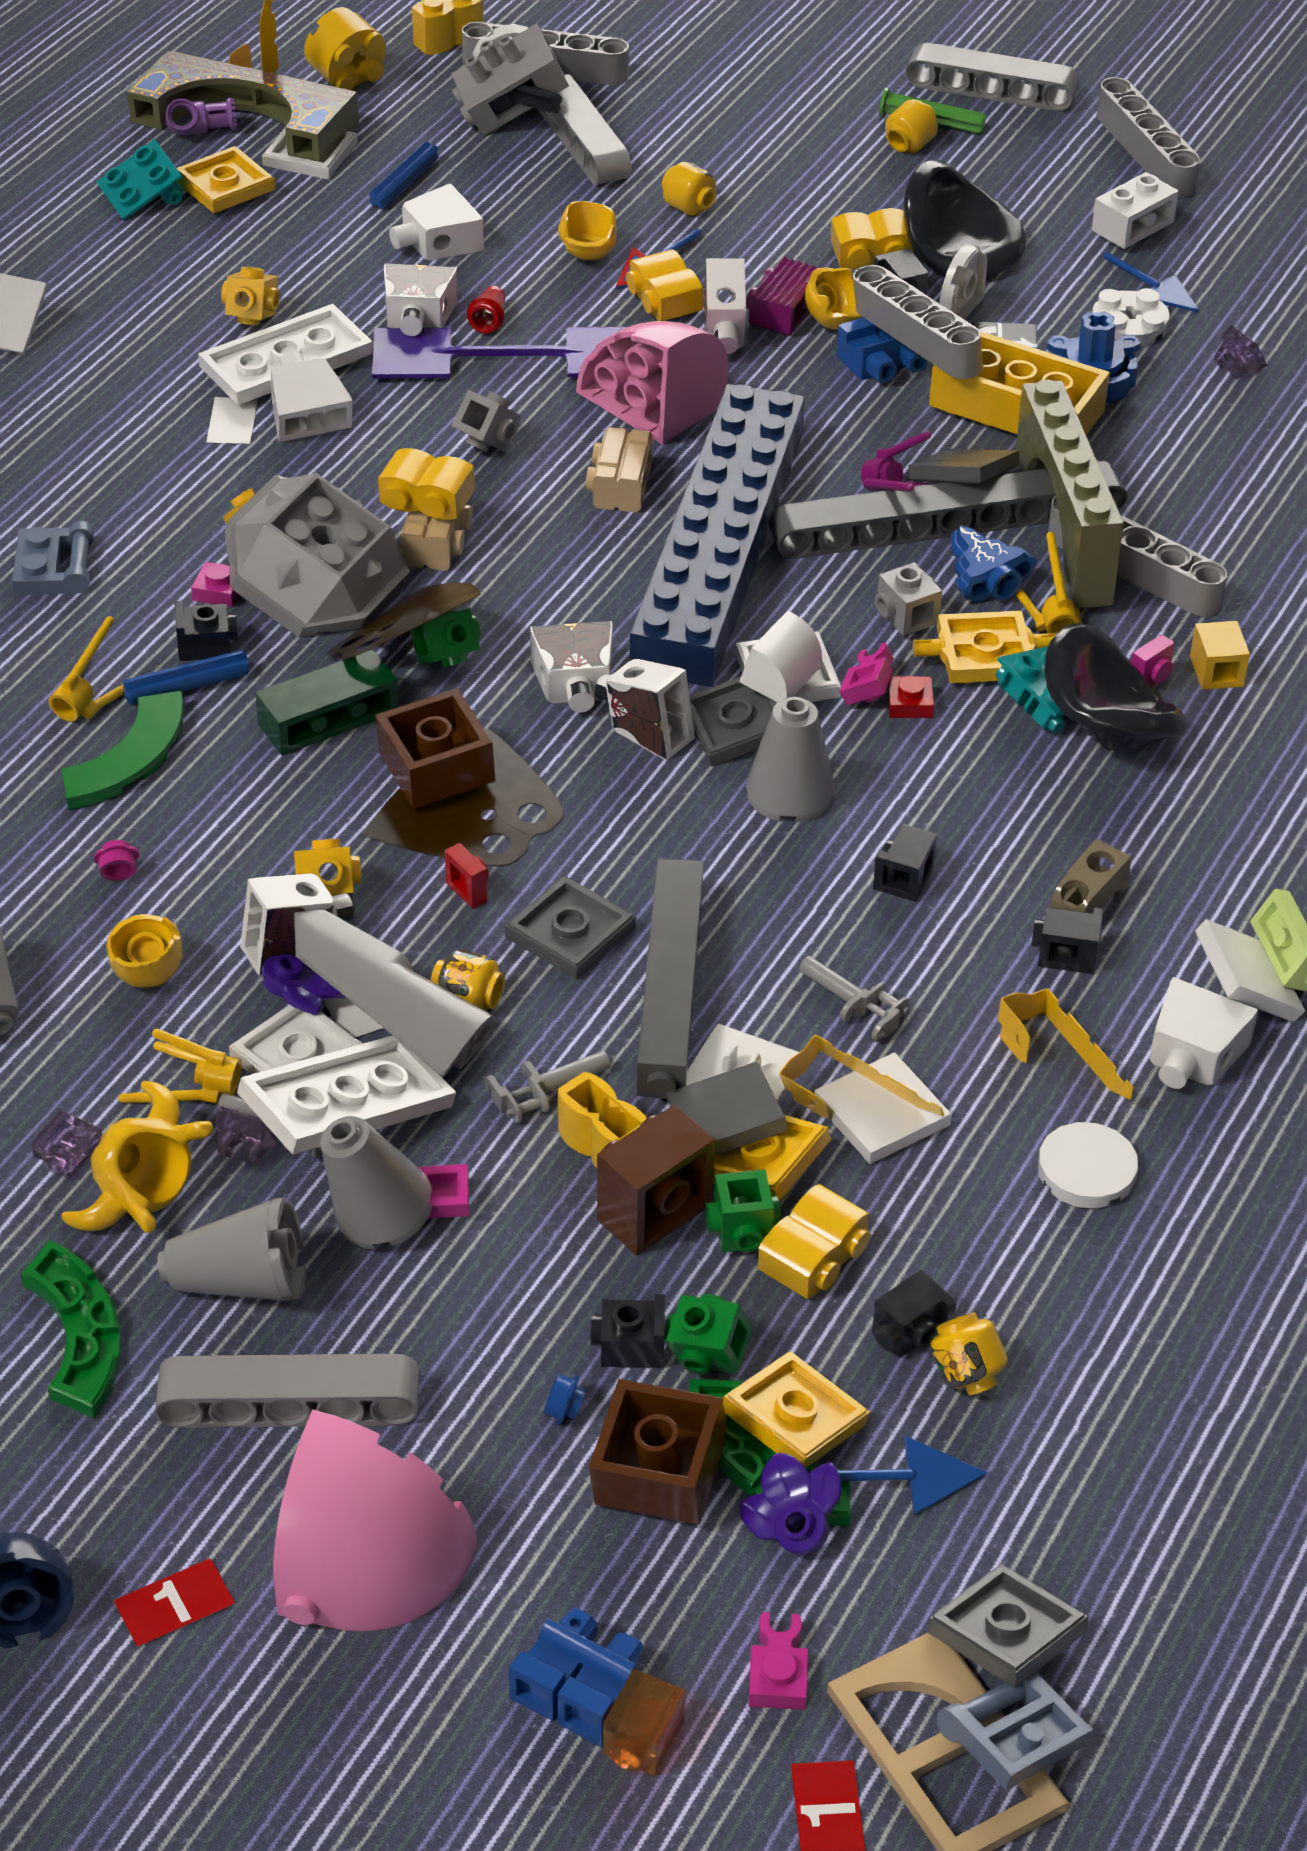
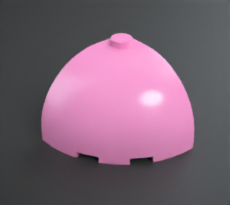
M670 321L639 323L624 328L595 345L596 347L592 353L585 357L581 365L576 392L637 430L650 431L653 439L663 445L717 410L728 382L727 352L720 339L691 325Z
M312 1409L292 1461L278 1518L273 1559L277 1615L284 1616L300 1625H310L313 1623L345 1631H376L406 1624L429 1613L446 1600L458 1587L467 1573L478 1545L472 1519L461 1501L452 1503L440 1489L443 1479L411 1452L404 1460L392 1451L377 1444L380 1434L335 1415Z

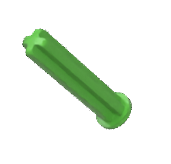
M885 88L883 91L879 116H884L885 113L892 114L905 101L914 99L926 103L933 108L937 123L940 126L981 134L985 127L986 115L984 113L891 93L890 88Z

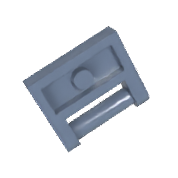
M78 521L73 523L70 528L34 527L19 529L12 577L14 595L84 592L89 584V573L86 570L88 547L93 543L94 539L93 526L87 522ZM61 549H71L70 566L64 573H59Z
M1037 1672L1016 1688L1004 1682L963 1705L952 1703L939 1710L936 1718L942 1735L951 1742L959 1741L1005 1791L1086 1746L1093 1731ZM1017 1702L1019 1704H1027L985 1728L980 1723Z

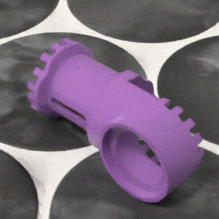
M233 97L227 98L226 102L204 104L203 101L191 102L187 99L173 100L166 109V125L172 133L180 136L205 134L208 132V129L225 127L237 130V118L233 117L236 115V112H232L235 111ZM178 108L188 110L192 115L191 122L185 126L175 124L171 117L173 111Z

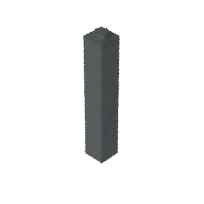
M657 858L637 1062V1096L667 1098L665 1093L675 1092V1089L686 1086L704 861Z

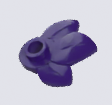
M287 954L272 956L264 962L262 975L265 988L276 996L284 997L289 1005L298 1010L317 1016L322 1007V999H348L296 956Z
M775 1453L763 1469L761 1478L763 1493L749 1496L740 1502L739 1507L742 1520L749 1531L761 1540H777L790 1553L804 1555L815 1552L824 1545L828 1538L829 1525L827 1516L841 1497L842 1484L838 1470L833 1463L829 1462L808 1473L806 1468L793 1456L786 1453ZM805 1518L804 1528L800 1532L794 1533L797 1523Z

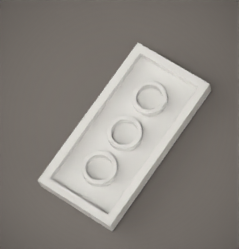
M334 304L198 353L199 367L237 405H241L271 393V370L276 366H281L279 362L280 357L288 351H299L304 361L316 358L326 359L331 368L336 369L373 355V341Z
M393 1035L241 1077L237 1091L240 1097L292 1155L320 1147V1140L324 1130L339 1118L346 1116L360 1117L377 1130L451 1108L456 1095L455 1090L436 1071Z

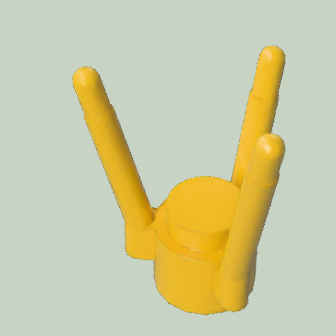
M1050 531L1046 534L1056 595L1046 599L1042 613L1039 612L1021 587L1016 593V597L1033 618L1037 631L1042 632L1046 630L1047 633H1055L1070 624H1082L1080 618V608H1075L1073 601L1066 596L1055 534Z
M108 616L104 620L70 674L48 698L51 710L65 721H76L80 715L86 719H91L100 708L124 694L122 684L93 701L92 686L87 680L80 677L114 623L112 616Z
M160 1029L152 1031L154 1038L163 1041H156L153 1044L155 1050L197 1064L194 1083L201 1084L202 1090L171 1091L178 1101L201 1100L217 1104L220 1094L225 1093L232 1096L235 1094L242 1069V1060L240 1058L227 1056L225 1052L208 1049ZM146 1092L122 1093L118 1096V1101L121 1103L152 1102V1099Z

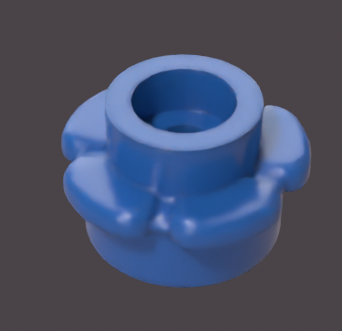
M558 1373L546 1401L543 1413L556 1418L555 1424L557 1425L562 1423L565 1416L575 1420L586 1390L577 1387L579 1376L576 1374L572 1379Z

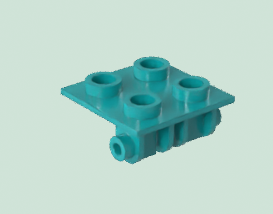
M155 139L147 145L138 148L132 156L117 167L110 169L105 176L97 181V184L123 221L158 195L161 196L165 203L173 205L180 203L183 196V190L177 182L183 177Z
M1048 646L999 657L997 661L1002 666L996 672V677L999 679L998 685L1019 706L1024 705V711L1027 714H1032L1031 717L1044 731L1050 730L1054 734L1059 732L1065 726L1066 721L1063 719L1065 714L1050 697L1046 685L1045 655Z

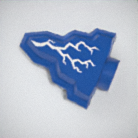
M961 525L958 530L951 533L952 553L957 559L954 565L958 576L955 580L956 587L965 599H971L974 603L993 596L998 600L1011 598L1019 591L1022 582L1029 578L1031 571L1037 565L1036 558L1024 548L1009 546L998 539H987L982 533L976 532L971 528Z

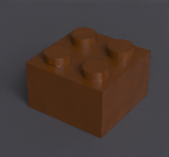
M458 688L375 715L379 753L413 809L496 781L493 742Z
M674 1104L659 1115L650 1116L640 1127L620 1140L608 1143L597 1154V1221L637 1256L706 1210V1203H711L713 1198L715 1139Z
M618 1379L589 1465L595 1505L700 1525L727 1437L723 1398Z

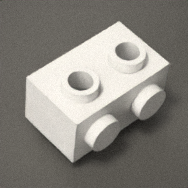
M1145 172L1095 199L1092 231L1103 236L1109 242L1125 249L1174 222L1179 191L1162 182L1156 176Z

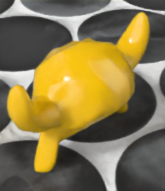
M141 1082V1089L152 1099V1108L148 1117L125 1118L110 1124L109 1129L102 1135L99 1145L90 1157L92 1176L102 1193L93 1205L86 1209L64 1211L61 1215L63 1221L78 1230L101 1231L113 1226L128 1212L144 1232H152L156 1228V1221L150 1212L163 1209L175 1201L181 1194L190 1175L192 1164L189 1142L209 1137L213 1132L212 1123L210 1121H197L177 1125L180 1116L179 1104L172 1092L157 1082Z

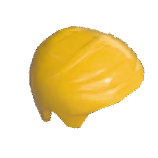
M574 201L566 207L558 226L559 238L564 243L567 252L581 260H597L608 255L614 248L617 240L616 218L613 210L605 205L589 201Z
M818 268L812 272L806 285L805 300L808 310L820 325L828 329L838 330L839 324L862 318L856 312L852 270L848 268Z
M147 914L132 916L119 922L107 938L106 950L112 970L126 984L137 988L158 987L166 983L178 970L183 957L180 932L176 924L166 917L162 918Z

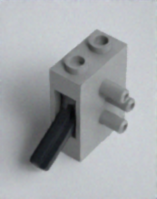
M538 24L531 26L513 38L511 36L503 37L497 47L494 46L492 41L483 42L480 46L482 56L469 57L465 62V66L451 73L457 86L452 89V92L461 106L460 111L470 127L476 124L483 136L531 108L547 113H558L561 110L560 104L563 100L558 93L569 87L557 58Z

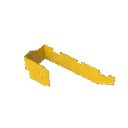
M264 0L259 21L262 71L276 74L279 62L277 43L274 44V39L277 38L275 12L272 13L271 3L274 0ZM247 43L230 54L228 64L252 69L251 52Z
M1048 988L1033 994L1015 992L1001 998L998 1021L1002 1025L1000 1038L1018 1060L1027 1063L1031 1039L1021 1021L1044 1013L1109 1090L1129 1100L1132 1099L1134 1087L1127 1079L1124 1083L1116 1073V1066L1095 1042L1092 1045L1089 1041L1090 1036L1069 1012L1066 1015L1061 1010L1059 1000Z
M816 1034L802 1051L788 1060L779 1072L784 1088L791 1092L794 1101L827 1119L831 1118L826 1103L817 1095L793 1081L807 1070L820 1052L832 1057L917 1108L944 1116L941 1106L920 1098L915 1091L887 1075L883 1076L877 1069L848 1052L845 1054L833 1047L832 1043Z

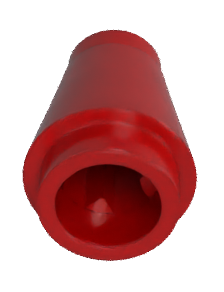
M489 286L469 304L467 319L475 331L486 334L494 332L502 326L506 297L501 288Z

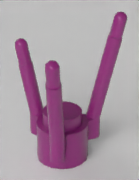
M925 431L890 448L878 449L876 458L867 460L862 466L861 480L864 488H867L869 491L896 490L911 492L916 486L930 485L928 483L903 481V468L899 462L893 459V456L931 438V432Z

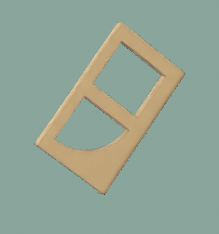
M926 1633L828 1683L827 1693L937 1851H993L1057 1817L1070 1807V1803L1045 1769L1017 1784L1027 1797L1026 1800L955 1837L915 1778L964 1754L967 1750L959 1741L951 1742L942 1733H939L897 1754L860 1702V1699L878 1693L912 1691L938 1697L950 1704L959 1703L963 1705L987 1692L959 1652L931 1634ZM1000 1711L980 1723L985 1728L1005 1717V1715Z

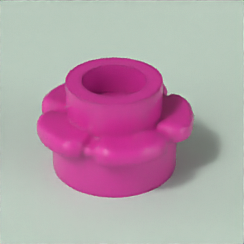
M111 840L106 842L102 849L95 853L94 862L98 864L103 878L114 881L124 880L136 873V859L140 857V853L137 848L129 846L126 841Z

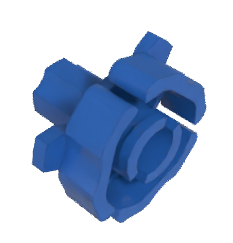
M1090 311L1081 317L1080 336L1068 339L1064 336L1053 335L1047 342V350L1054 353V355L1110 372L1106 402H1114L1127 397L1128 388H1134L1136 385L1138 365L1134 353L1141 348V342L1133 335L1122 336L1116 340L1115 317L1105 311ZM1120 371L1122 374L1116 377L1115 373Z

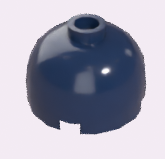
M24 1532L0 1534V1647L12 1648L19 1646L15 1636L40 1631V1641L51 1636L67 1621L74 1606L71 1572L59 1550L41 1537Z

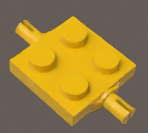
M1022 611L941 614L937 618L938 639H914L913 654L914 658L939 656L946 666L949 683L999 681L996 677V672L1002 666L997 661L999 657L1047 647L1057 632L1033 634L1025 625Z

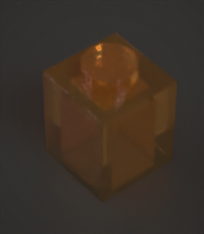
M633 1669L603 1723V1754L609 1756L622 1768L632 1771L639 1769L656 1776L684 1723L686 1690Z

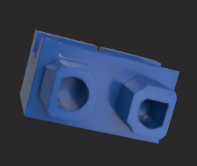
M864 317L839 324L837 358L861 381L874 377L879 383H884L892 380L899 369L907 367L910 371L916 373L927 368L928 360Z
M574 1607L558 1623L547 1618L540 1630L537 1642L528 1653L521 1651L509 1666V1698L551 1721H554L558 1715V1725L602 1748L635 1696V1675L643 1659V1644L638 1639L623 1632L617 1633L607 1648L593 1642L598 1634V1623L591 1615Z

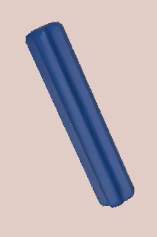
M429 142L422 143L369 192L371 197L370 204L372 206L377 205L380 209L389 205L439 158L437 153L438 147L435 144L431 145Z
M238 650L125 679L123 681V692L129 704L138 703V697L176 691L182 692L245 676L249 673V660L244 651Z

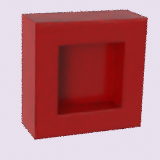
M891 676L887 686L889 718H933L934 701L931 677Z
M461 843L446 849V884L472 909L487 902L489 872L484 861L479 856H473Z

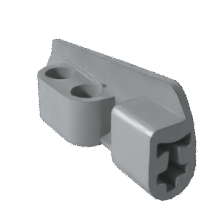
M324 909L294 912L296 957L385 1028L439 1075L445 1076L452 1065L461 1069L484 1045L494 1025L495 1018L493 1015L414 972L410 961L400 951Z

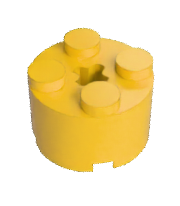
M341 7L327 12L316 22L319 28L314 35L309 32L305 41V59L333 87L352 90L358 84L368 80L374 82L382 76L384 72L382 63L386 53L384 37L359 14L352 12L348 8Z

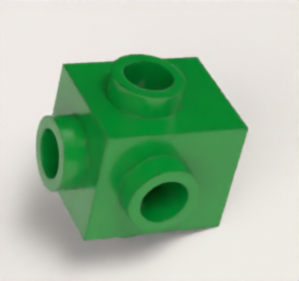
M470 607L454 608L410 630L418 663H431L441 660L443 667L468 661L466 653L480 650L478 642L481 636L480 626L477 618L471 614Z
M766 1170L715 1175L714 1202L706 1203V1221L708 1232L718 1234L721 1253L735 1251L750 1252L759 1249L767 1234L781 1221L778 1196H771Z
M703 1294L701 1297L681 1295L675 1313L670 1314L667 1319L665 1340L679 1364L690 1372L707 1374L709 1370L738 1375L753 1327L739 1303L728 1302L724 1298L713 1294Z

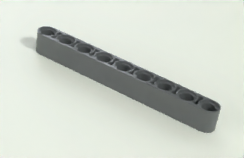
M1097 461L1119 511L1126 504L1128 499L1127 491L1114 467L1106 461ZM1046 468L998 475L982 483L945 482L916 486L911 492L886 490L786 504L773 510L769 515L768 525L781 555L788 559H798L951 537V533L958 530L961 525L982 533L1049 523L1051 501L1056 495Z

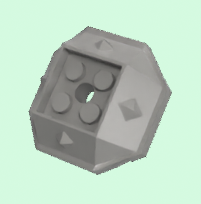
M317 473L293 478L275 475L228 520L225 528L231 589L299 638L314 636L318 632H340L360 629L405 583L410 573L391 526L364 508L359 500H353Z

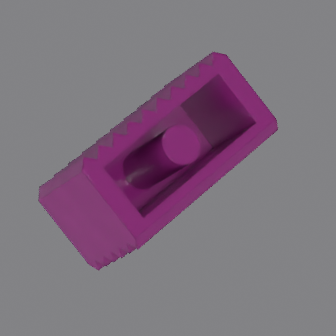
M786 256L774 268L768 267L763 275L761 284L757 288L751 287L747 294L746 309H749L748 322L791 336L809 313L805 300V288L812 272L821 267L816 268L813 264L809 266L806 262L802 264L800 260L795 262L793 258L788 260Z

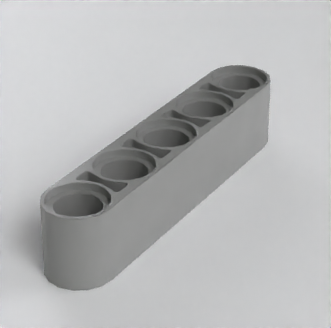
M472 22L464 25L462 28L463 64L465 65L466 60L473 56V51L478 41L484 35L487 38L494 34V29L505 25L484 22ZM541 29L564 75L570 74L575 81L605 85H619L628 80L629 44L623 39Z
M933 43L918 45L914 49L905 70L908 82L918 88L1053 111H1063L1071 105L1080 82L1078 73L1072 67ZM920 63L926 64L929 68L923 67ZM954 69H958L963 73H958ZM988 75H993L997 79L990 78ZM1021 80L1028 81L1032 85L1025 84ZM1056 86L1063 87L1065 90H1060Z
M566 74L565 78L569 87L558 93L563 99L560 104L561 110L558 113L538 111L593 185L630 178L632 166L626 147L572 76Z
M1118 77L1104 79L1100 86L1097 110L1098 120L1148 174L1156 176L1162 182L1179 191V199L1193 196L1196 190L1200 163L1198 154L1128 80Z
M869 265L855 270L853 273L856 312L954 378L968 379L982 372L981 332L978 328L881 266Z
M1054 496L1051 501L1048 532L1051 531L1055 534L1056 545L1063 549L1059 509L1056 496ZM1120 515L1123 521V531L1117 570L1118 577L1191 614L1209 617L1220 612L1227 580V571L1221 564Z
M403 1354L176 1356L168 1358L160 1364L155 1416L161 1423L177 1428L305 1427L313 1409L335 1415L361 1426L403 1425L411 1422L417 1416L419 1366L413 1358Z

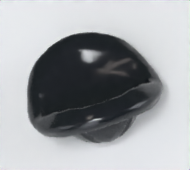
M937 159L926 161L913 171L905 190L903 217L909 242L919 259L926 266L945 277L957 252L964 245L971 244L977 246L982 253L986 254V278L1005 271L1022 256L1026 245L1023 226L1018 217L1000 201L990 196L944 161Z
M1073 623L1062 628L1050 641L1045 655V680L1050 697L1069 719L1079 723L1084 731L1101 746L1112 751H1123L1125 754H1133L1151 745L1157 739L1175 738L1186 731L1188 721L1180 707L1172 703H1164L1160 700L1113 639L1098 628L1087 624Z

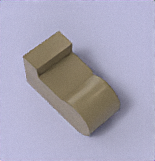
M1095 839L1058 884L1053 893L1050 908L1093 914L1094 908L1101 909L1113 895L1119 897L1129 886L1131 856ZM1100 857L1109 859L1114 866L1110 870L1101 866Z

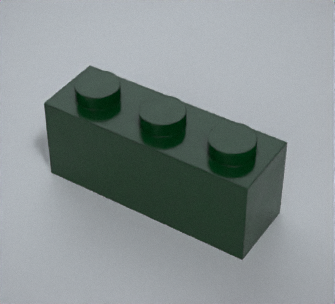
M374 650L255 692L258 725L281 756L376 721V714L399 707L397 678Z

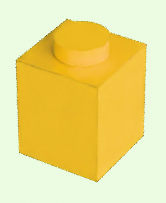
M1227 621L1195 624L1190 658L1201 689L1244 687L1250 653L1238 622Z

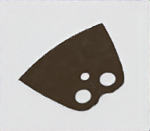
M455 582L425 586L346 637L326 654L334 656L343 653L340 658H352L481 595L476 586L468 583ZM393 624L391 627L381 631L383 628ZM365 635L359 641L347 647L341 648L348 641L356 637ZM375 638H379V640H377L372 645L364 649L355 651L359 646L363 645L364 643Z
M487 729L485 731L493 742L495 782L416 809L412 808L401 788H399L380 809L363 836L404 849L445 858L446 849L461 843L473 856H479L487 866H506L514 863L527 852L528 841L532 837L552 830L563 819L564 813L554 793L536 772L493 731ZM526 804H538L545 808L546 816L539 822L528 823L519 818L518 810ZM491 809L497 815L492 820H486L481 817L482 811ZM494 834L504 835L511 841L509 850L500 854L487 852L482 844L486 837Z

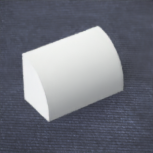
M787 611L751 648L739 682L777 703L783 699L794 697L821 667V645L813 629L803 619Z

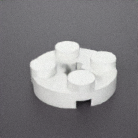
M1145 288L1137 292L1105 289L1099 293V299L1094 304L1093 312L1105 311L1115 317L1116 340L1122 336L1133 335L1141 342V347L1154 344L1156 336L1162 334V337H1164L1167 333L1169 311L1159 301V294L1155 290Z

